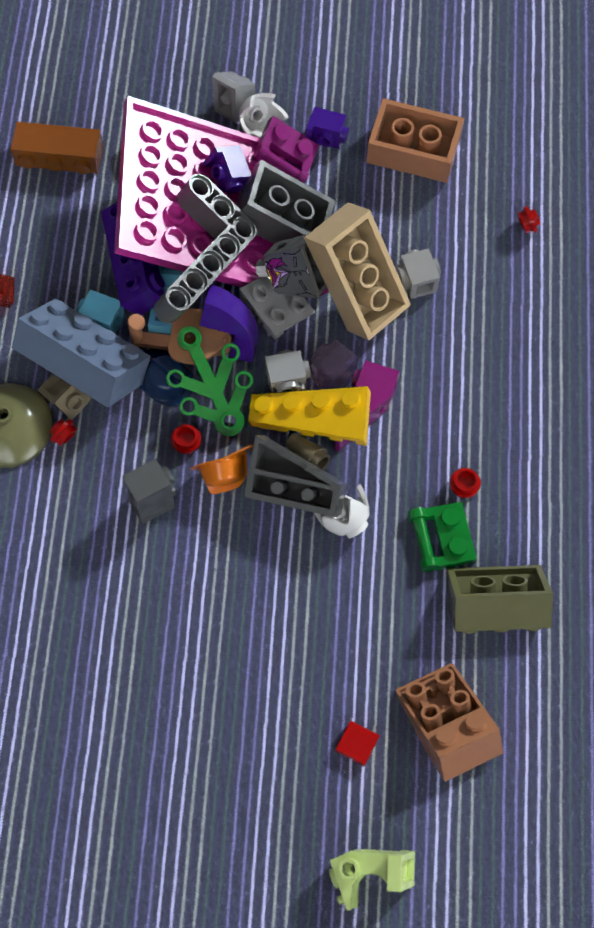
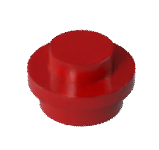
M524 206L523 210L517 213L518 219L525 234L531 231L534 234L538 232L536 226L541 225L540 219L535 209L530 210L528 206Z
M60 419L49 431L52 434L50 442L53 444L57 443L60 447L64 446L78 430L73 425L74 421L68 419L65 422L63 419Z
M189 424L178 426L171 434L172 447L181 454L195 452L201 445L199 430Z
M469 468L456 470L450 478L452 492L461 498L475 496L481 486L479 475Z

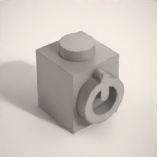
M429 248L420 251L411 250L405 255H401L400 264L395 265V269L404 290H407L409 298L413 299L436 293L438 291L441 271L437 258H432Z
M283 350L276 355L265 356V372L270 393L306 390V379L311 378L309 362L308 360H302L300 350Z

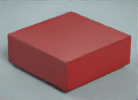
M350 720L335 752L365 767L380 735Z

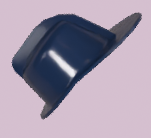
M148 349L143 351L151 357L143 385L139 387L153 400L165 406L179 405L184 398L191 396L192 391L181 387L172 388L166 382L167 374L174 369L180 370L184 376L193 379L192 374L182 363L174 361L169 353L164 350ZM173 373L170 375L169 379L172 384L177 385L181 382L179 374Z

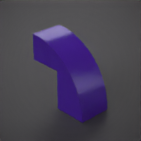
M210 285L200 326L235 335L233 344L237 345L240 350L238 360L253 363L259 339L258 326L253 314L232 293L220 287ZM232 348L230 357L234 358L236 351Z

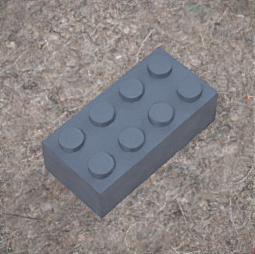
M56 298L18 318L12 344L14 350L107 408L143 385L151 357L141 351L136 345L128 343L118 337L113 331L105 329L92 321L88 316L80 314L65 302L59 301Z

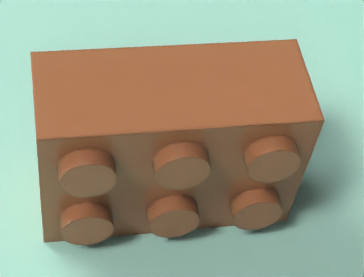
M383 98L368 142L366 163L448 183L465 118Z

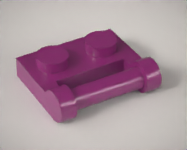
M272 116L266 123L253 157L258 161L264 160L275 168L305 183L309 177V169L319 145L275 116ZM269 149L272 150V151H274L275 153H277V154L280 155L281 157L285 158L286 160H288L289 162H291L292 164H294V165L297 166L298 168L294 167L293 165L289 164L288 162H286L285 160H283V159L280 158L279 156L275 155L274 153H272L271 151H269Z

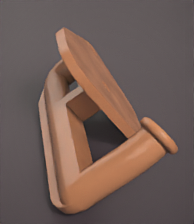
M188 308L172 324L170 335L143 332L145 319L139 314H132L128 318L129 335L133 345L141 348L169 351V355L174 361L183 364L195 365L189 351L181 349L177 343V335L182 328L193 326L200 331L202 335L200 347L207 360L213 356H221L222 348L226 344L231 343V337L228 333L200 326L202 309ZM186 333L184 335L185 342L188 344L194 343L195 335L193 333ZM231 347L225 349V355L230 352Z

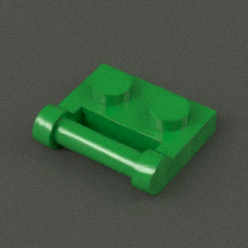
M462 502L430 508L419 507L407 512L409 522L414 525L422 560L419 561L422 572L476 563L477 558ZM433 520L442 557H436L433 554L425 521Z

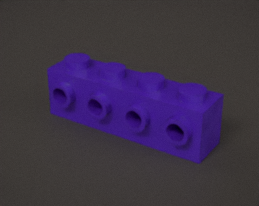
M116 202L103 210L101 216L120 306L128 311L142 315L154 308V304L164 293L165 282L160 274L159 265L114 253L117 215Z

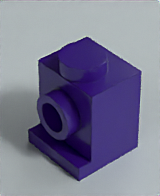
M314 106L306 128V137L323 147L339 149L341 143L346 144L350 128L346 127V115Z
M241 145L215 147L204 161L205 167L211 168L212 177L216 181L217 187L222 192H227L228 194L241 191L244 184L252 176Z

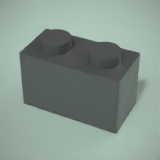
M157 459L122 476L127 498L142 524L175 508L173 496L177 495L173 486V483H175L166 466L161 468Z

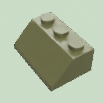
M541 565L447 568L450 614L455 632L472 634L477 631L487 630L507 632L512 629L538 631L541 628H552L553 592Z

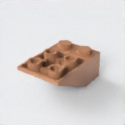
M453 663L395 689L429 759L444 782L503 754L498 726Z

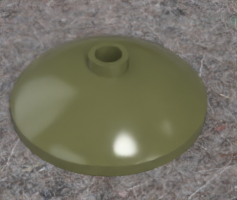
M16 383L0 384V415L3 413L8 414L7 418L0 419V468H11L33 460L44 450L51 437L49 431L53 427V418L47 402L34 389Z

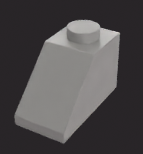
M232 71L217 72L212 76L214 111L237 124L239 122L241 105L247 98L255 95V84L247 77H241Z

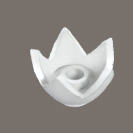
M259 93L250 96L243 102L239 110V123L244 133L261 138L266 123L272 116H275L282 122L289 118L287 113L273 101L276 94Z
M361 484L356 487L358 501L345 495L341 515L333 517L315 513L319 522L331 533L353 538L368 527L369 524L366 520L369 517V504Z

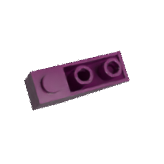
M365 360L362 370L356 369L351 386H368L371 391L368 424L370 426L389 409L398 384L400 371ZM344 439L342 442L335 441V450L340 451L351 441Z

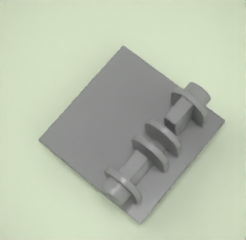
M260 277L239 289L240 296L242 297L241 301L246 304L254 317L259 316L257 319L258 324L263 322L262 326L268 333V337H273L274 340L279 339L284 334L283 331L315 313L304 297L277 294L269 277Z

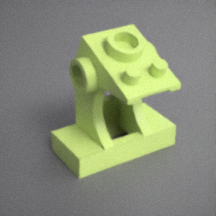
M356 849L330 860L332 868L329 869L331 881L336 889L339 888L341 895L337 896V901L339 905L344 903L346 910L349 911L358 907L359 884L367 874L380 876L387 883V891L402 892L414 886L415 851Z

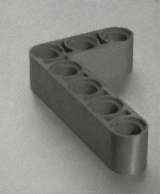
M194 174L178 192L177 200L179 205L215 240L154 304V312L157 318L168 324L174 323L257 234L254 222L209 178L202 174Z

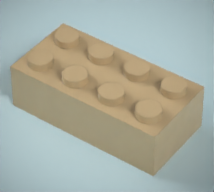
M348 202L304 237L347 331L370 340L411 306L369 209Z

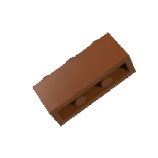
M19 121L16 122L11 145L15 166L27 169L43 168L51 171H73L80 174H98L103 150L100 129Z

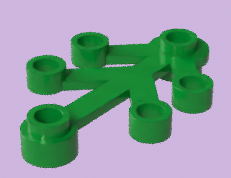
M186 326L179 331L177 343L181 349L189 351L203 382L184 376L177 369L171 370L167 374L166 382L172 388L181 387L211 398L217 410L198 405L197 401L192 397L184 398L179 404V409L186 416L195 415L214 422L216 430L224 436H234L244 426V416L240 411V407L246 390L253 383V377L247 371H241L234 377L236 387L228 404L223 395V390L233 362L240 355L238 346L229 343L222 348V359L216 376H214L200 347L202 341L200 331L193 326ZM186 333H193L195 335V342L192 344L186 343L184 335ZM228 347H232L236 351V356L232 359L227 358L225 355V349ZM173 373L181 376V382L177 385L170 382L169 378ZM246 375L249 378L248 385L241 386L238 383V377ZM185 401L193 402L194 410L192 412L184 411L183 403ZM227 415H231L235 419V423L231 427L224 424V418Z

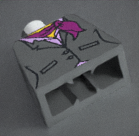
M308 234L276 242L264 254L263 259L257 261V275L259 277H269L277 294L318 298L327 288L305 242L304 237Z

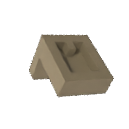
M54 374L37 390L46 400L59 408L66 417L72 420L91 401L90 396Z

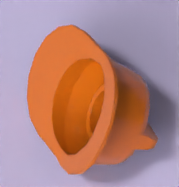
M254 444L226 457L193 466L190 470H199L210 494L215 495L232 491L245 481L247 476L246 453L253 450Z

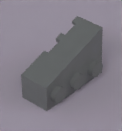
M256 435L244 497L333 517L341 515L347 488L346 483L265 435Z

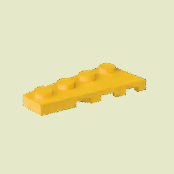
M368 386L251 394L248 421L252 427L281 432L291 430L301 432L304 436L314 437V435L329 437L330 440L342 442L344 439L355 441L357 445L367 446L371 391Z

